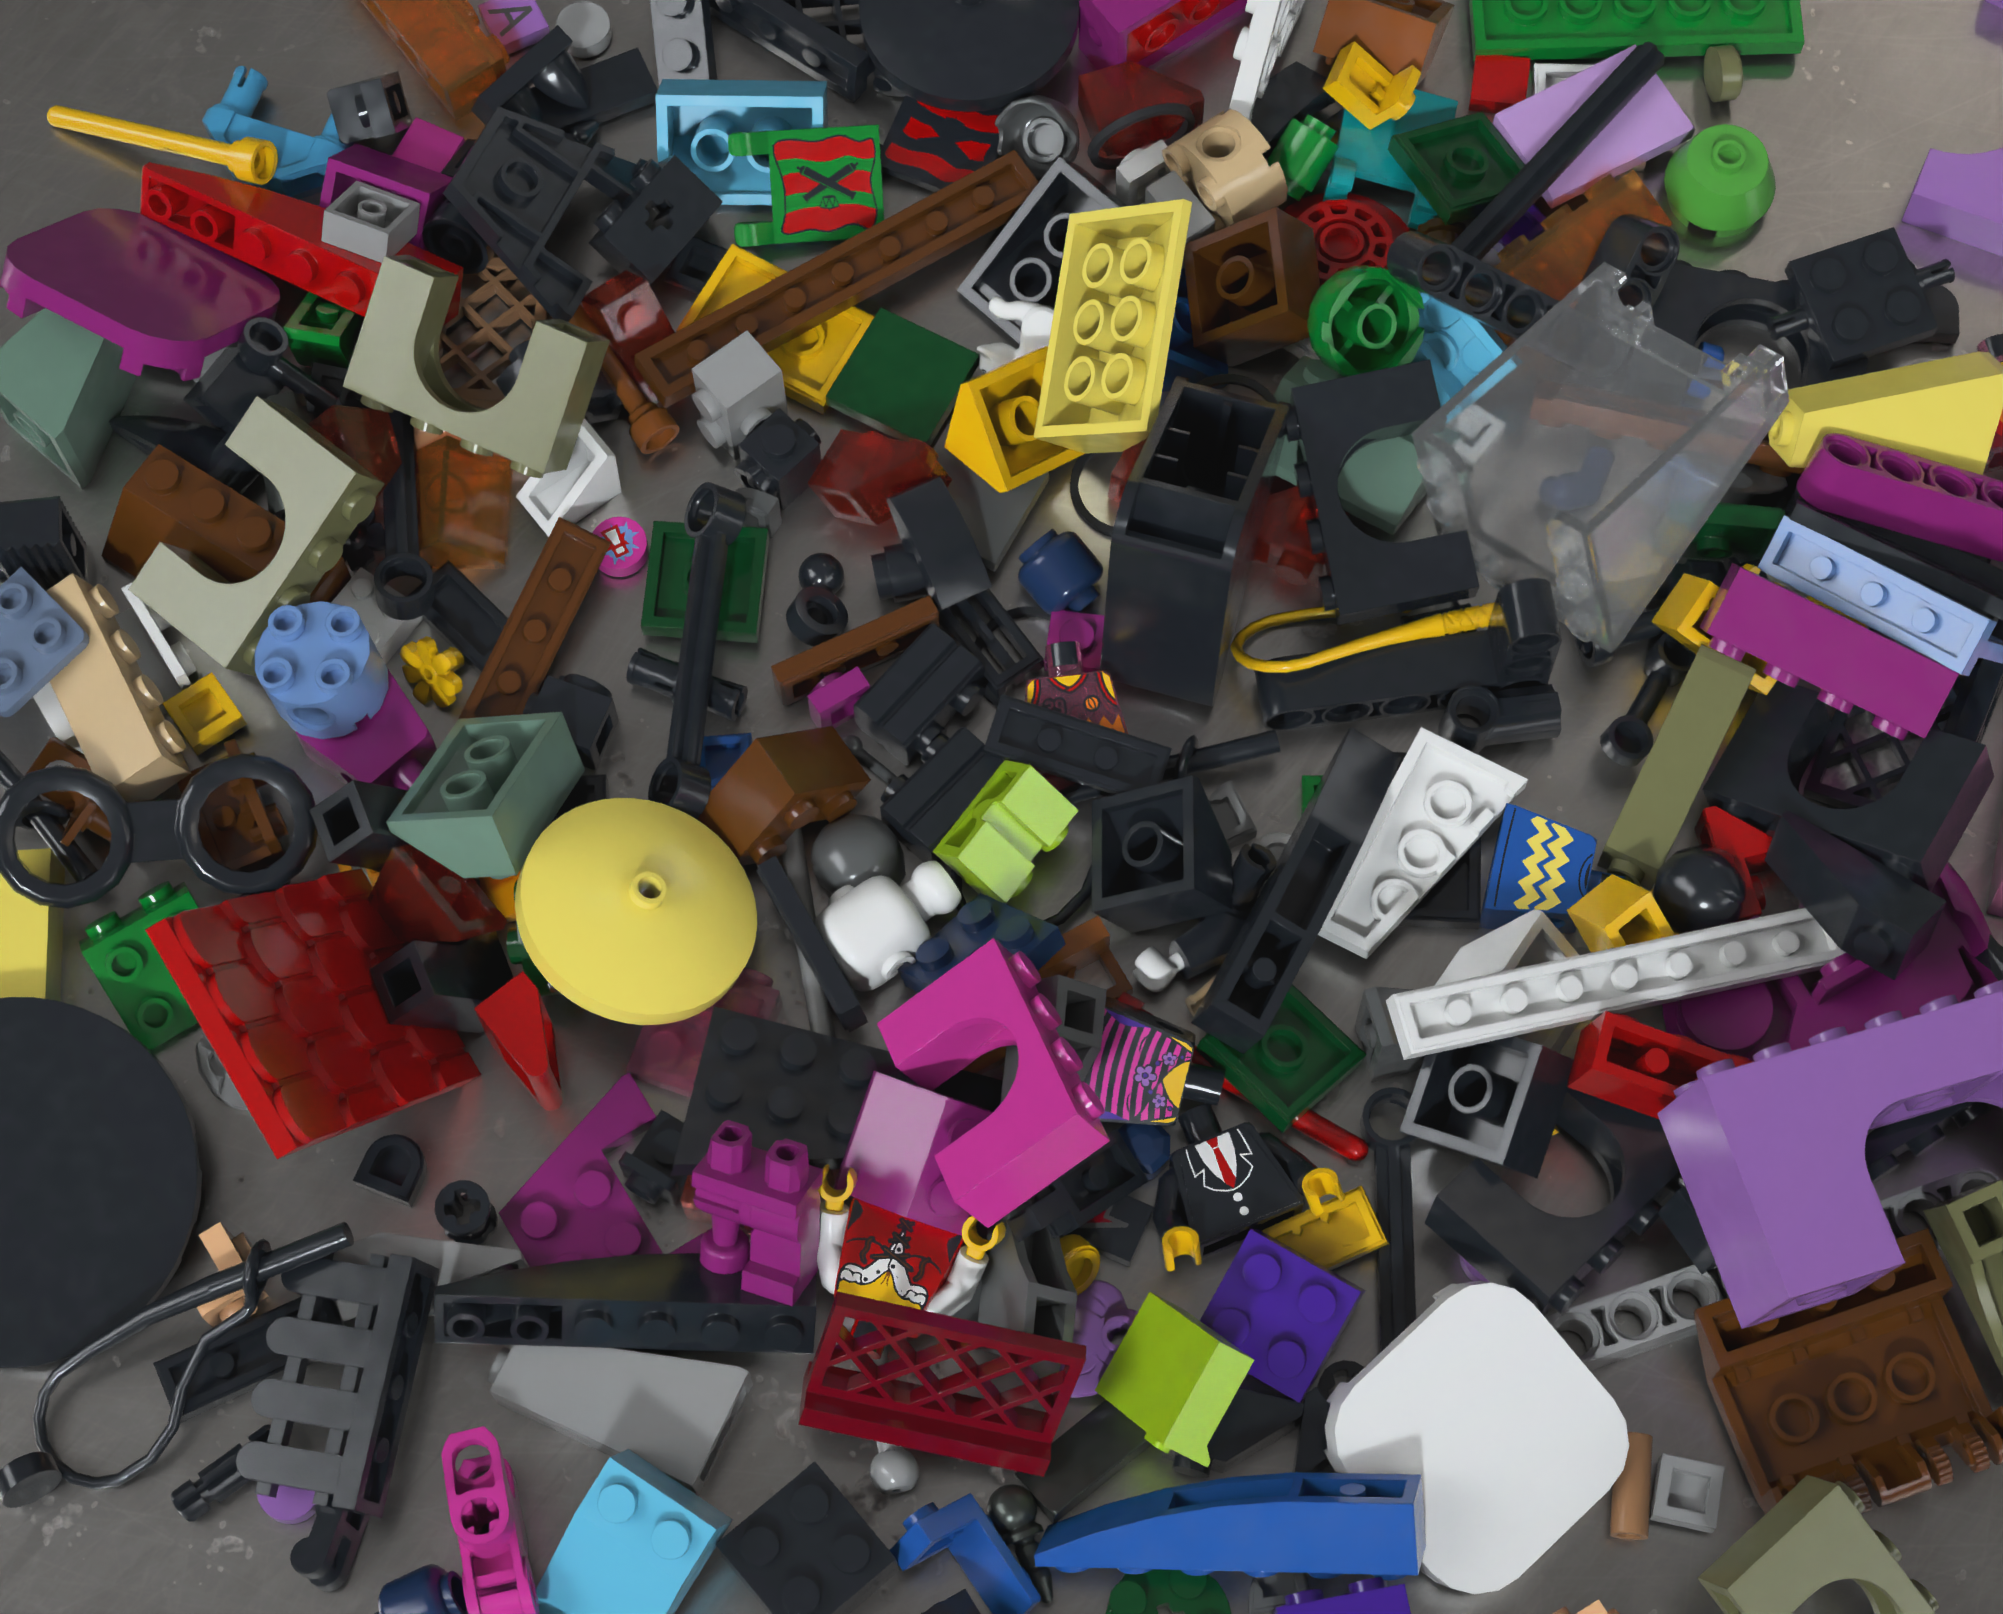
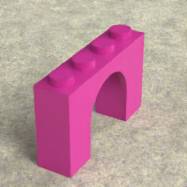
M995 938L991 939L877 1023L895 1067L920 1087L932 1091L983 1054L1003 1046H1017L1019 1056L1017 1073L1013 1085L1003 1102L986 1119L934 1155L954 1202L987 1228L1110 1141L1099 1119V1116L1105 1113V1109L1095 1092L1087 1083L1081 1082L1077 1073L1083 1068L1082 1061L1070 1043L1059 1036L1056 1028L1062 1024V1020L1051 1002L1043 994L1039 993L1035 986L1041 981L1039 972L1022 951H1018L1013 955Z

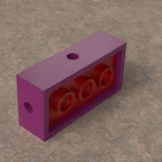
M1079 0L1078 48L1115 92L1118 93L1245 13L1247 0Z

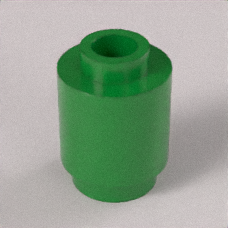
M1307 114L1302 123L1294 118L1291 119L1266 160L1269 166L1277 161L1279 162L1285 176L1288 189L1287 194L1299 202L1306 190L1312 193L1339 149L1338 145L1330 141L1336 131Z

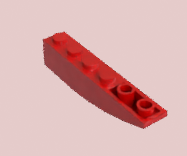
M152 162L142 166L141 215L365 317L382 263L321 241L323 216L326 208L264 188L210 174ZM407 243L394 256L411 255L459 276L443 324L444 326L459 313L464 268Z

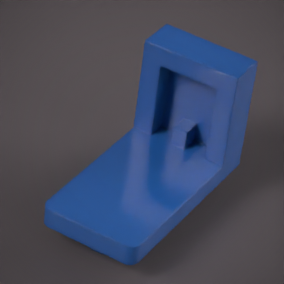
M971 1493L941 1509H938L936 1504L931 1502L915 1511L903 1522L907 1532L890 1549L902 1571H905L948 1548L992 1614H1028L1041 1601V1596L1032 1584L1030 1576L1019 1565L996 1531L993 1521L984 1513Z

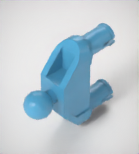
M246 66L236 67L220 104H215L206 111L202 119L203 125L212 140L232 144L236 140L250 136L271 141L277 149L278 163L274 176L267 184L258 185L241 181L228 169L234 181L264 188L296 199L321 193L328 157L353 146L355 142L345 144L340 141L332 112L321 135L315 137L251 118L263 91L268 86V81L261 73L252 68L247 78H245Z

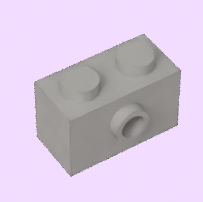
M748 330L692 368L696 392L692 394V399L701 415V418L697 420L698 427L714 448L717 449L723 445L735 460L740 458L738 445L778 408L788 415L782 370Z

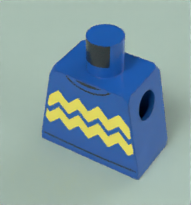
M1506 803L1499 824L1479 927L1497 929L1535 909L1543 911L1561 934L1575 933L1577 928L1566 910L1611 875V873L1592 869L1597 840L1592 835L1519 806ZM1616 875V876H1618V877H1620V878H1622V879L1625 880V877H1624V876Z

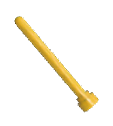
M60 105L52 106L47 112V120L54 127L226 165L239 180L258 185L267 184L274 176L277 168V149L271 141L247 136L230 144Z

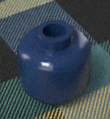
M1051 529L1018 557L1023 564L1018 573L1019 582L1048 615H1051V612L1065 609L1081 612L1101 595L1094 585L1102 577L1103 566L1074 532L1067 531L1058 535L1054 529Z
M435 1564L425 1565L386 1583L378 1597L379 1611L374 1613L468 1614L462 1578L453 1570L447 1572Z

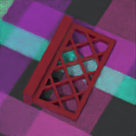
M837 1291L813 1362L809 1361L803 1377L798 1425L1044 1477L1051 1461V1443L1086 1361V1346ZM845 1317L873 1323L877 1330L854 1338L843 1325ZM922 1333L935 1336L940 1343L916 1352L906 1338ZM890 1344L901 1357L877 1366L867 1352ZM979 1347H986L998 1350L1002 1356L978 1365L968 1351ZM953 1358L963 1370L938 1379L929 1366ZM851 1359L861 1372L833 1365ZM1046 1360L1064 1364L1065 1366L1061 1371L1039 1378L1029 1365ZM1014 1371L1024 1384L1000 1393L991 1382V1379ZM913 1372L923 1385L896 1380V1378ZM976 1386L985 1399L956 1392ZM1037 1399L1046 1412L1018 1405Z

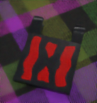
M875 66V78L873 80L875 91L886 96L905 97L883 145L880 144L881 172L937 192L999 158L997 152L999 131L994 123L997 116L1005 108L963 112L929 106L902 93Z

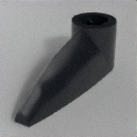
M154 415L117 416L109 421L113 431L146 454L150 455L155 447L160 444L241 495L261 474L225 445L235 429L224 433L193 421Z

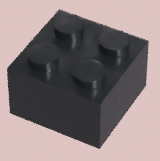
M1508 1037L1425 1055L1400 1132L1436 1146L1478 1158L1482 1161L1538 1179L1568 1089L1567 1084L1574 1060L1543 1045L1516 1037Z
M815 1461L716 1543L721 1557L768 1614H849L899 1572L895 1556Z

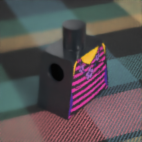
M1106 997L1101 1050L1085 1077V1083L1095 1092L1105 1109V1113L1099 1116L1100 1121L1174 1126L1176 1125L1182 1098L1218 1106L1226 1070L1191 1062L1196 1034L1119 1000Z

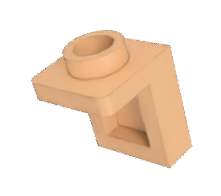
M221 1222L199 1234L219 1271L246 1261L253 1247L244 1232L234 1237ZM241 1289L196 1308L202 1318L212 1327H215L244 1306V1291ZM265 1289L261 1293L258 1303L269 1297ZM256 1307V1309L254 1310V1312L252 1313V1315H254V1314L256 1313V1311L258 1310V1307Z

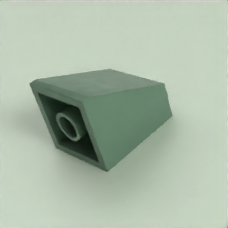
M45 308L0 347V413L9 426L81 489H84L92 481L113 433L109 421L121 415L137 375L119 369L123 347Z

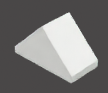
M584 418L567 470L546 473L543 478L529 477L516 495V498L549 537L559 517L575 524L622 493L616 457Z

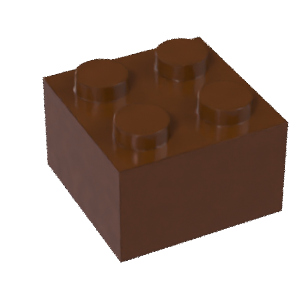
M1274 207L1185 244L1184 266L1193 347L1222 363L1228 364L1230 367H1234L1309 338L1307 328L1309 305L1318 288H1320L1312 227L1283 210Z

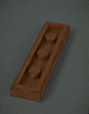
M561 517L558 518L458 719L523 714L529 696L534 691L538 692L611 542Z

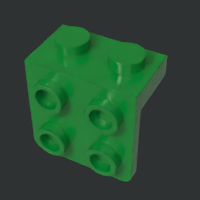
M166 881L151 888L138 898L141 904L140 907L121 918L116 911L98 918L84 929L88 936L79 941L81 953L127 1029L149 1050L154 1049L198 1023L145 929L164 918L175 916L182 911L199 908L185 882L173 887L170 881Z

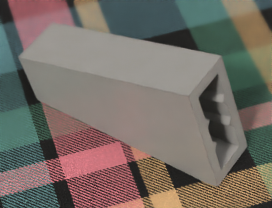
M513 1345L511 1350L504 1347L495 1358L488 1376V1381L493 1383L490 1393L499 1405L606 1455L613 1456L629 1449L698 1496L753 1386L749 1371L738 1366L615 1348Z

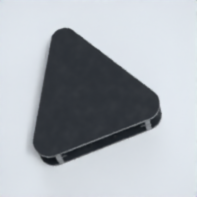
M1176 376L1127 480L1113 528L1100 672L1108 675L1110 680L1213 707L1224 673L1285 440L1286 423L1291 410L1290 403L1279 401L1278 404L1191 383L1189 378Z

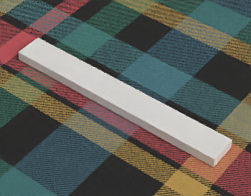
M1802 908L1401 992L1390 996L1386 1000V1004L1403 1059L1407 1060L1596 1019L1605 1011L1619 1014L1818 971L1831 960L1846 952L1837 946L1807 909Z

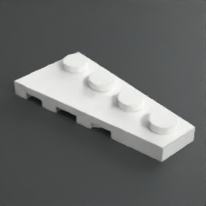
M1421 727L1388 787L1363 845L1318 935L1367 959L1504 812L1506 803L1511 804L1526 788L1528 779Z

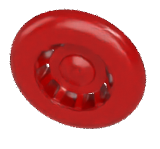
M1324 193L1302 198L1300 202L1296 201L1283 209L1284 212L1313 228L1320 287L1336 272L1352 266L1366 265L1388 268L1387 254L1391 244L1398 236L1410 231L1405 222L1385 205L1368 197L1348 193L1347 199L1323 201Z

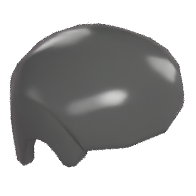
M1043 95L1020 98L1012 101L995 120L994 124L998 127L999 131L998 154L1002 157L1015 150L1038 181L1042 179L1059 156L1070 162H1073L1077 157L1080 145L1078 123L1062 102Z
M844 814L826 825L811 846L810 860L813 864L812 870L819 884L832 894L845 885L856 887L871 877L881 875L890 877L900 886L906 875L904 852L891 828L872 815Z

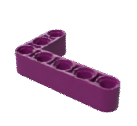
M1831 433L1822 439L1797 481L1796 488L1800 496L1820 510L2003 562V481L1844 434Z

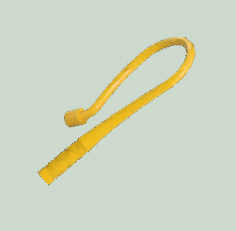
M1495 602L1482 604V606L1467 607L1464 610L1459 609L1448 611L1447 613L1444 612L1443 614L1438 613L1370 634L1306 657L1287 661H1267L1253 658L1244 652L1243 645L1245 641L1254 634L1270 627L1308 620L1336 618L1335 610L1324 611L1323 607L1287 611L1268 615L1249 623L1235 635L1230 649L1235 660L1248 669L1266 673H1289L1388 645L1445 636V634H1456L1462 631L1476 630L1479 627H1488Z

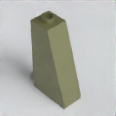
M1701 644L1604 846L1597 866L1606 869L1607 873L1624 876L1625 880L1652 890L1658 869L1665 863L1757 669Z

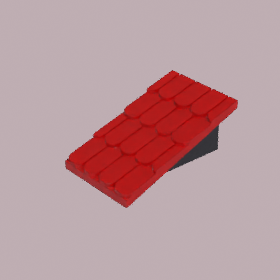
M362 868L323 875L317 880L285 885L275 891L227 899L218 905L182 911L175 916L164 918L145 929L277 1159L464 1086L481 1076L469 1052L463 1050L465 1045L456 1031L424 1028L415 1025L389 1024L369 969L403 948L402 944L405 942L379 897L373 895L375 890Z

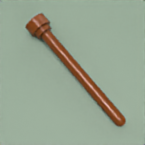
M580 303L569 323L603 337ZM608 345L602 366L615 385L617 395L630 415L628 418V423L631 426L629 435L643 454L657 452L676 438L680 428L666 408H659L656 403H649L610 345Z

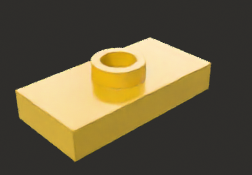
M1362 1185L1345 1192V1200L1342 1202L1339 1201L1338 1197H1334L1321 1203L1324 1213L1316 1216L1308 1209L1262 1230L1264 1233L1329 1270L1389 1244Z

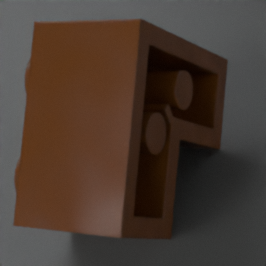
M833 725L760 737L752 742L710 791L707 805L697 820L706 825L725 842L742 866L755 863L759 865L775 855L778 859L787 849L785 841L796 829L805 826L809 822L827 819L828 822H833L844 814H849L858 803L856 796L871 779Z

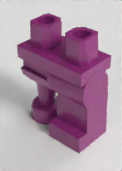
M727 1120L721 1124L711 1137L708 1152L692 1171V1187L696 1188L693 1198L695 1207L711 1214L712 1228L703 1234L700 1241V1262L703 1267L717 1274H734L742 1270L741 1290L792 1307L818 1271L820 1194L817 1190L822 1185L823 1169L809 1165L807 1145L786 1138L776 1140L770 1149L765 1151L752 1146V1132L749 1130V1126ZM740 1224L753 1228L751 1230L750 1242L749 1237L740 1230Z

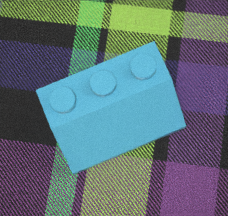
M662 79L656 93L658 163L675 155L723 201L721 205H772L768 154L733 156L728 150V136L733 132L828 127L827 81Z

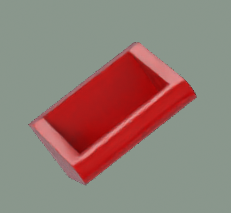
M522 971L477 1005L474 1010L493 1048L545 1110L553 1111L558 1109L563 1102L554 1028L538 988Z

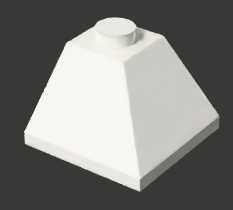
M1534 909L1461 947L1435 985L1578 956L1579 954L1544 912ZM1578 1023L1513 1037L1543 1045L1559 1053Z

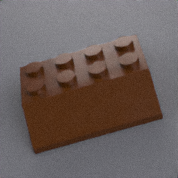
M1928 1228L1896 1239L1905 1263L1854 1295L1741 1329L1730 1298L1695 1309L1693 1312L1708 1387L1754 1497L1765 1514L1807 1475L1833 1483L1841 1481L1846 1484L1863 1502L1865 1510L1861 1513L1863 1514L1872 1511L1873 1502L1878 1507H1883L1930 1490L1932 1488L1931 1479H1933L1937 1486L1953 1482L1952 1464L1943 1448L1951 1446L1974 1473L1989 1469V1466H1991L1990 1461L1995 1465L2003 1464V1406L1993 1412L1945 1305L1943 1297L1954 1285Z

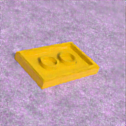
M731 244L676 329V332L763 286L772 279L774 280L787 273V271ZM853 306L768 352L767 354L782 370L785 395L824 415L829 407L826 403L827 393L875 316Z

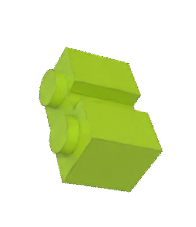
M1004 760L932 852L978 894L981 893L1000 902L1007 903L1010 898L1019 895L1030 883L1033 877L1032 870L1035 867L1031 862L1040 849L1044 852L1051 851L1064 840L1069 831L1068 823L1079 810L1031 765Z

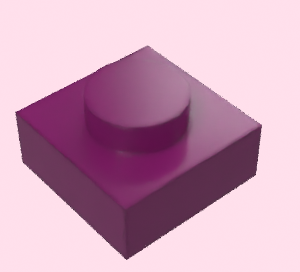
M1065 610L1051 612L1044 658V671L1072 675L1089 674L1088 677H1096L1095 673L1100 672L1104 615ZM1075 641L1078 664L1053 667L1051 644Z
M858 666L845 674L835 672L826 676L816 684L813 692L807 695L810 716L817 728L832 725L834 728H837L855 717L853 705L870 688L869 682Z

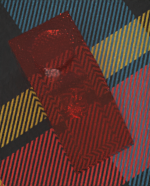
M410 844L392 848L367 899L400 941L457 942L503 930L507 923V919L473 878L459 876Z

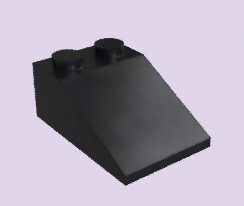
M1059 156L958 287L957 291L1020 344L1022 322L1019 320L998 319L989 310L991 299L999 296L1006 302L1029 301L1054 308L1069 215L1072 213L1125 207L1127 205L1081 166Z

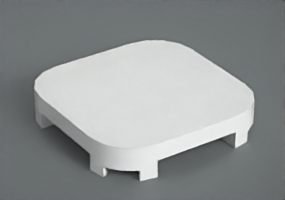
M1492 1282L1452 1283L1432 1295L1435 1302L1350 1382L1340 1381L1327 1399V1402L1330 1403L1325 1423L1327 1449L1323 1451L1337 1473L1421 1474L1426 1547L1420 1570L1436 1583L1475 1595L1499 1591L1519 1578L1611 1489L1624 1470L1629 1449L1626 1420L1615 1400L1531 1301L1514 1288Z

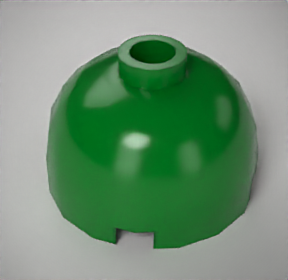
M1358 265L1338 271L1318 288L1309 305L1307 328L1311 346L1324 365L1344 377L1410 364L1423 342L1425 328L1418 327L1420 319L1418 308L1424 310L1422 297L1417 290L1397 281L1390 274L1388 268Z

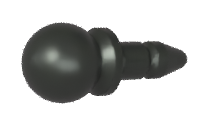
M1016 1484L1001 1486L992 1493L988 1500L987 1515L993 1521L996 1530L1004 1534L1002 1539L1007 1547L1016 1546L1015 1553L1019 1563L1030 1576L1032 1584L1041 1596V1601L1045 1604L1050 1603L1053 1600V1585L1049 1567H1035L1034 1554L1039 1542L1035 1541L1034 1538L1036 1535L1044 1532L1043 1526L1034 1522L1037 1515L1035 1498L1023 1486Z

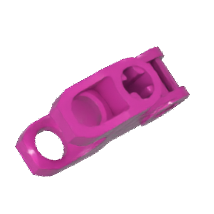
M482 1426L449 1434L441 1455L451 1523L458 1536L463 1566L462 1584L468 1614H540L533 1573L527 1558L528 1541L516 1479L511 1466L503 1458L498 1441L486 1427ZM470 1445H481L489 1450V1455L463 1460L458 1472L456 1471V1458L464 1448ZM487 1471L483 1476L474 1479L478 1474Z

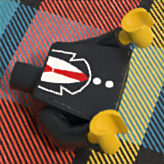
M1202 1104L1187 1110L1178 1117L1179 1124L1189 1145L1170 1154L1169 1170L1164 1172L1158 1179L1152 1218L1162 1242L1165 1268L1167 1271H1175L1174 1258L1179 1255H1190L1196 1266L1201 1265L1203 1258L1242 1243L1250 1229L1262 1231L1302 1213L1304 1201L1301 1195L1306 1197L1312 1214L1316 1216L1324 1213L1320 1197L1332 1194L1337 1196L1339 1201L1342 1202L1345 1200L1339 1178L1333 1170L1318 1168L1305 1155L1270 1132L1258 1133L1250 1122H1244L1222 1131L1210 1104Z

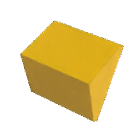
M1048 346L1038 348L960 384L944 448L999 493L1008 492L1085 454L1033 438Z

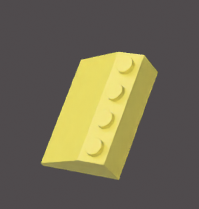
M1178 199L1072 213L1069 215L1033 438L1085 454L1123 452L1148 438L1159 414L1191 213V201Z

